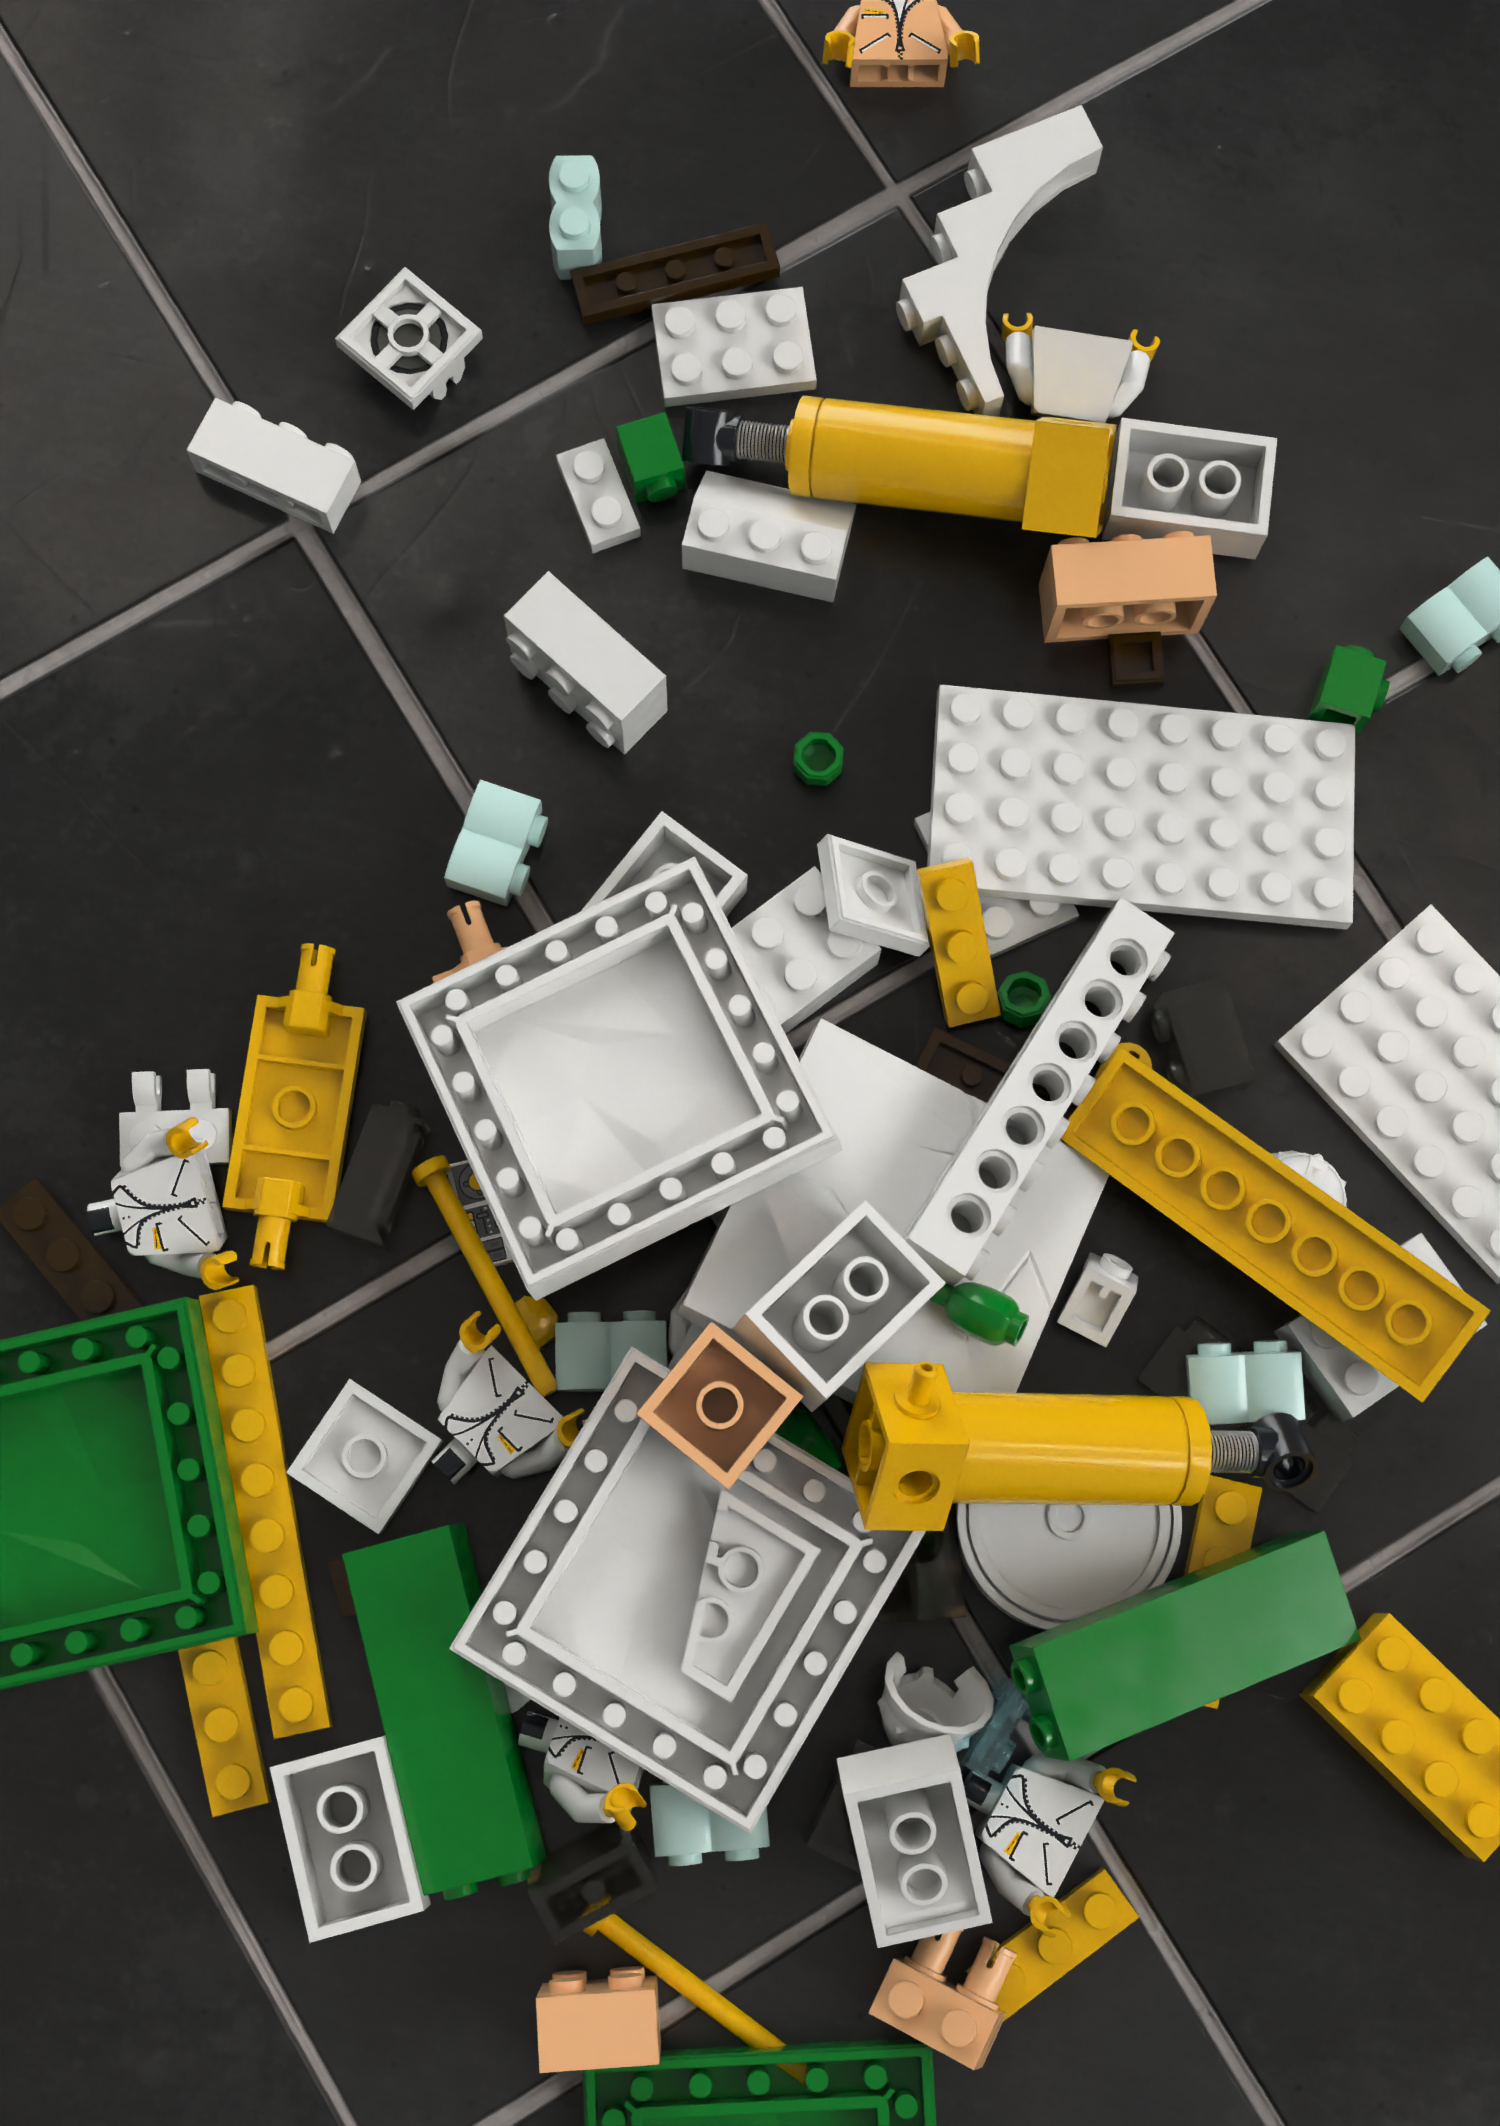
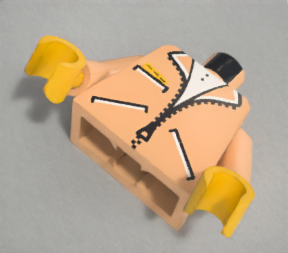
M861 0L860 5L848 8L835 29L826 34L822 64H828V61L833 59L844 61L846 63L845 67L851 68L850 87H944L948 55L950 56L951 68L958 67V61L963 59L972 60L974 64H980L979 35L973 31H963L947 8L937 5V0Z

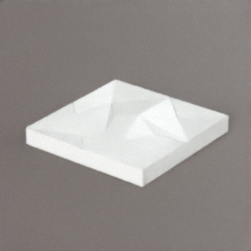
M695 856L396 1001L523 1283L536 1301L842 1151L839 1138Z
M821 1018L812 1030L798 1060L839 1138L842 1151L728 1206L675 1314L704 1329L712 1321L743 1348L755 1354L732 1329L743 1315L865 1200L903 1238L987 1104L986 1102L964 1093L947 1082ZM1006 1126L1009 1138L1017 1144L1024 1145V1138L1021 1132L1014 1127ZM1060 1140L1052 1149L1045 1145L1036 1159L1044 1165L1040 1174L1026 1192L1018 1189L1010 1202L1012 1206L1017 1208L1012 1220L1000 1236L991 1233L983 1246V1249L988 1251L990 1255L982 1269L972 1281L964 1277L955 1285L957 1286L964 1282L979 1283L996 1289L1017 1302L1020 1312L1029 1315V1321L1022 1338L1015 1347L1006 1342L1002 1345L992 1346L967 1335L950 1322L945 1307L928 1300L866 1362L917 1364L926 1361L932 1364H943L952 1392L1016 1393L1109 1174ZM979 1169V1176L982 1182L988 1187L997 1189L998 1182L995 1176L988 1170ZM951 1213L954 1226L964 1233H971V1226L967 1218L959 1213ZM864 1364L833 1394L854 1404Z
M631 1346L449 1649L751 1834L926 1531L865 1530L850 1478L776 1433L771 1436L730 1489H726L636 1414L671 1370ZM721 1488L821 1549L731 1703L680 1672Z

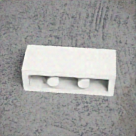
M215 398L187 448V453L196 472L334 534L361 483L356 462L347 450L332 443H326L325 447L309 440L303 431L289 423L280 422L279 425H275L262 419L255 409L239 401H235L231 405Z

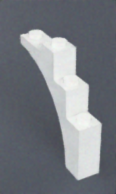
M1082 105L972 148L968 171L964 173L965 185L972 200L937 213L934 236L930 237L931 249L939 265L902 279L900 299L896 302V312L905 331H913L919 346L935 340L941 362L945 367L952 366L959 380L956 383V387L963 407L967 411L973 409L975 414L999 417L1004 399V393L991 361L985 323L987 293L992 275L1010 241L1036 211L1063 190L1097 172L1103 146Z

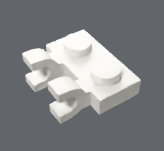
M209 1069L187 1070V1092L190 1110L162 1111V1077L156 1076L154 1071L132 1072V1093L136 1112L119 1113L120 1167L123 1157L147 1133L177 1126L191 1117H196L199 1121L197 1125L189 1129L194 1140L203 1139V1142L205 1140L208 1141V1146L205 1147L209 1165L229 1164L233 1145L232 1110L229 1108H216V1074L210 1073Z

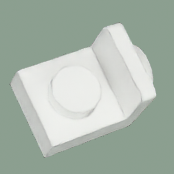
M1090 1252L1084 1263L1082 1273L1058 1315L1057 1323L1107 1347L1137 1292L1139 1277L1132 1273L1133 1268L1121 1258L1108 1253H1104L1100 1257Z

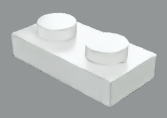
M604 438L556 455L558 468L592 553L641 537L640 526Z

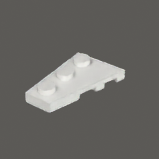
M722 1488L680 1672L731 1703L821 1549Z

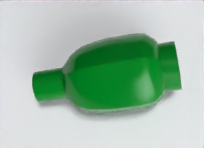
M964 1282L955 1287L946 1283L929 1299L945 1307L948 1319L959 1330L992 1346L1002 1345L1006 1342L1015 1347L1022 1338L1029 1321V1315L1020 1312L1019 1306L1013 1298L996 1289L975 1282Z

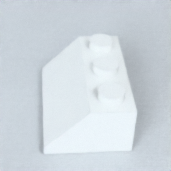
M706 470L694 496L682 542V569L833 603L856 504L816 499L815 497L792 496L790 490Z

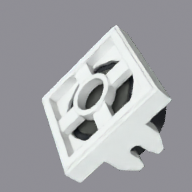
M404 267L335 338L338 348L414 410L428 395L434 399L442 400L446 396V382L449 378L456 384L461 380L465 369L464 358L483 339L480 328Z

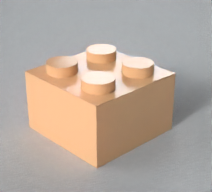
M711 1321L636 1414L729 1490L803 1396Z
M628 1966L610 1969L608 1979L587 1980V1971L572 1970L553 1973L552 1980H549V1983L542 1984L536 1997L539 2073L659 2065L661 2035L657 1975L645 1976L644 1967Z

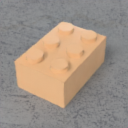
M1176 531L1165 535L1163 538L1142 539L1141 536L1136 534H1124L1114 537L1111 541L1090 543L1086 538L1073 537L1060 541L1058 545H1051L1039 582L1044 643L1107 639L1109 634L1161 631V636L1199 633L1217 597L1211 535L1194 536V533L1190 531Z

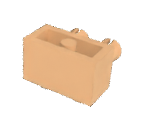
M964 1929L942 1934L940 1940V1935L919 1939L912 1957L893 1958L869 2010V2014L972 2070L982 2068L1007 2014L998 2009L1000 2005L995 2000L1018 1953L1001 1946L991 1968V1963L1000 1943L984 1936L981 1941L982 1945L964 1984L957 1983L955 1986L946 1981L947 1976L943 1974V1971Z

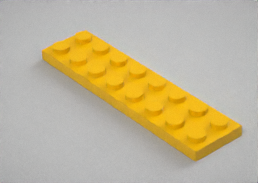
M1122 1047L1068 1119L1070 1124L1060 1138L1422 1403L1491 1312L1490 1309Z

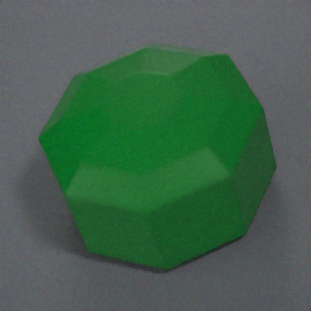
M809 732L795 744L793 771L806 785L827 786L842 773L844 748L831 733Z
M1029 971L1008 975L997 992L1002 1018L1020 1028L1037 1024L1051 1001V995L1045 979Z

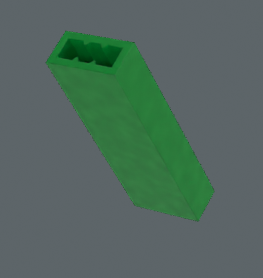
M464 1522L446 1525L342 1554L423 1895L443 1891L445 1900H453L477 1892V1882L497 1877L499 1887L532 1878L531 1868L547 1859L504 1683L449 1649L482 1595Z
M1294 1531L1011 1644L1009 1648L1014 1660L1011 1664V1675L1019 1692L1026 1697L1032 1719L1029 1721V1729L1035 1745L1041 1752H1044L1046 1758L1071 1762L1361 1640L1325 1531Z

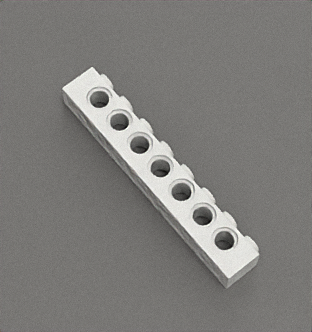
M1122 897L1100 921L903 1236V1239L945 1283L953 1287L964 1277L972 1281L982 1269L990 1255L988 1251L983 1249L991 1233L1000 1236L1012 1220L1017 1208L1012 1206L1010 1202L1017 1190L1021 1189L1026 1192L1040 1174L1044 1165L1036 1160L1045 1145L1052 1149L1063 1136L1070 1124V1121L1063 1117L1072 1102L1079 1106L1096 1081L1094 1077L1089 1075L1096 1061L1104 1064L1109 1059L1121 1040V1037L1114 1033L1122 1019L1129 1023L1147 997L1140 992L1141 987L1147 978L1154 982L1171 958V955L1164 950L1173 937L1174 932ZM1110 960L1119 963L1125 969L1126 975L1118 973L1112 967ZM1085 1001L1095 1004L1099 1008L1102 1017L1092 1014L1087 1009ZM1059 1042L1071 1046L1076 1054V1059L1066 1056L1060 1049ZM1032 1084L1043 1086L1048 1091L1051 1101L1039 1098L1034 1092ZM1006 1126L1014 1127L1021 1132L1024 1138V1145L1017 1144L1009 1138ZM979 1169L988 1170L995 1176L998 1182L997 1189L988 1187L982 1182L979 1176ZM951 1213H959L966 1217L971 1226V1233H964L958 1230L952 1222Z

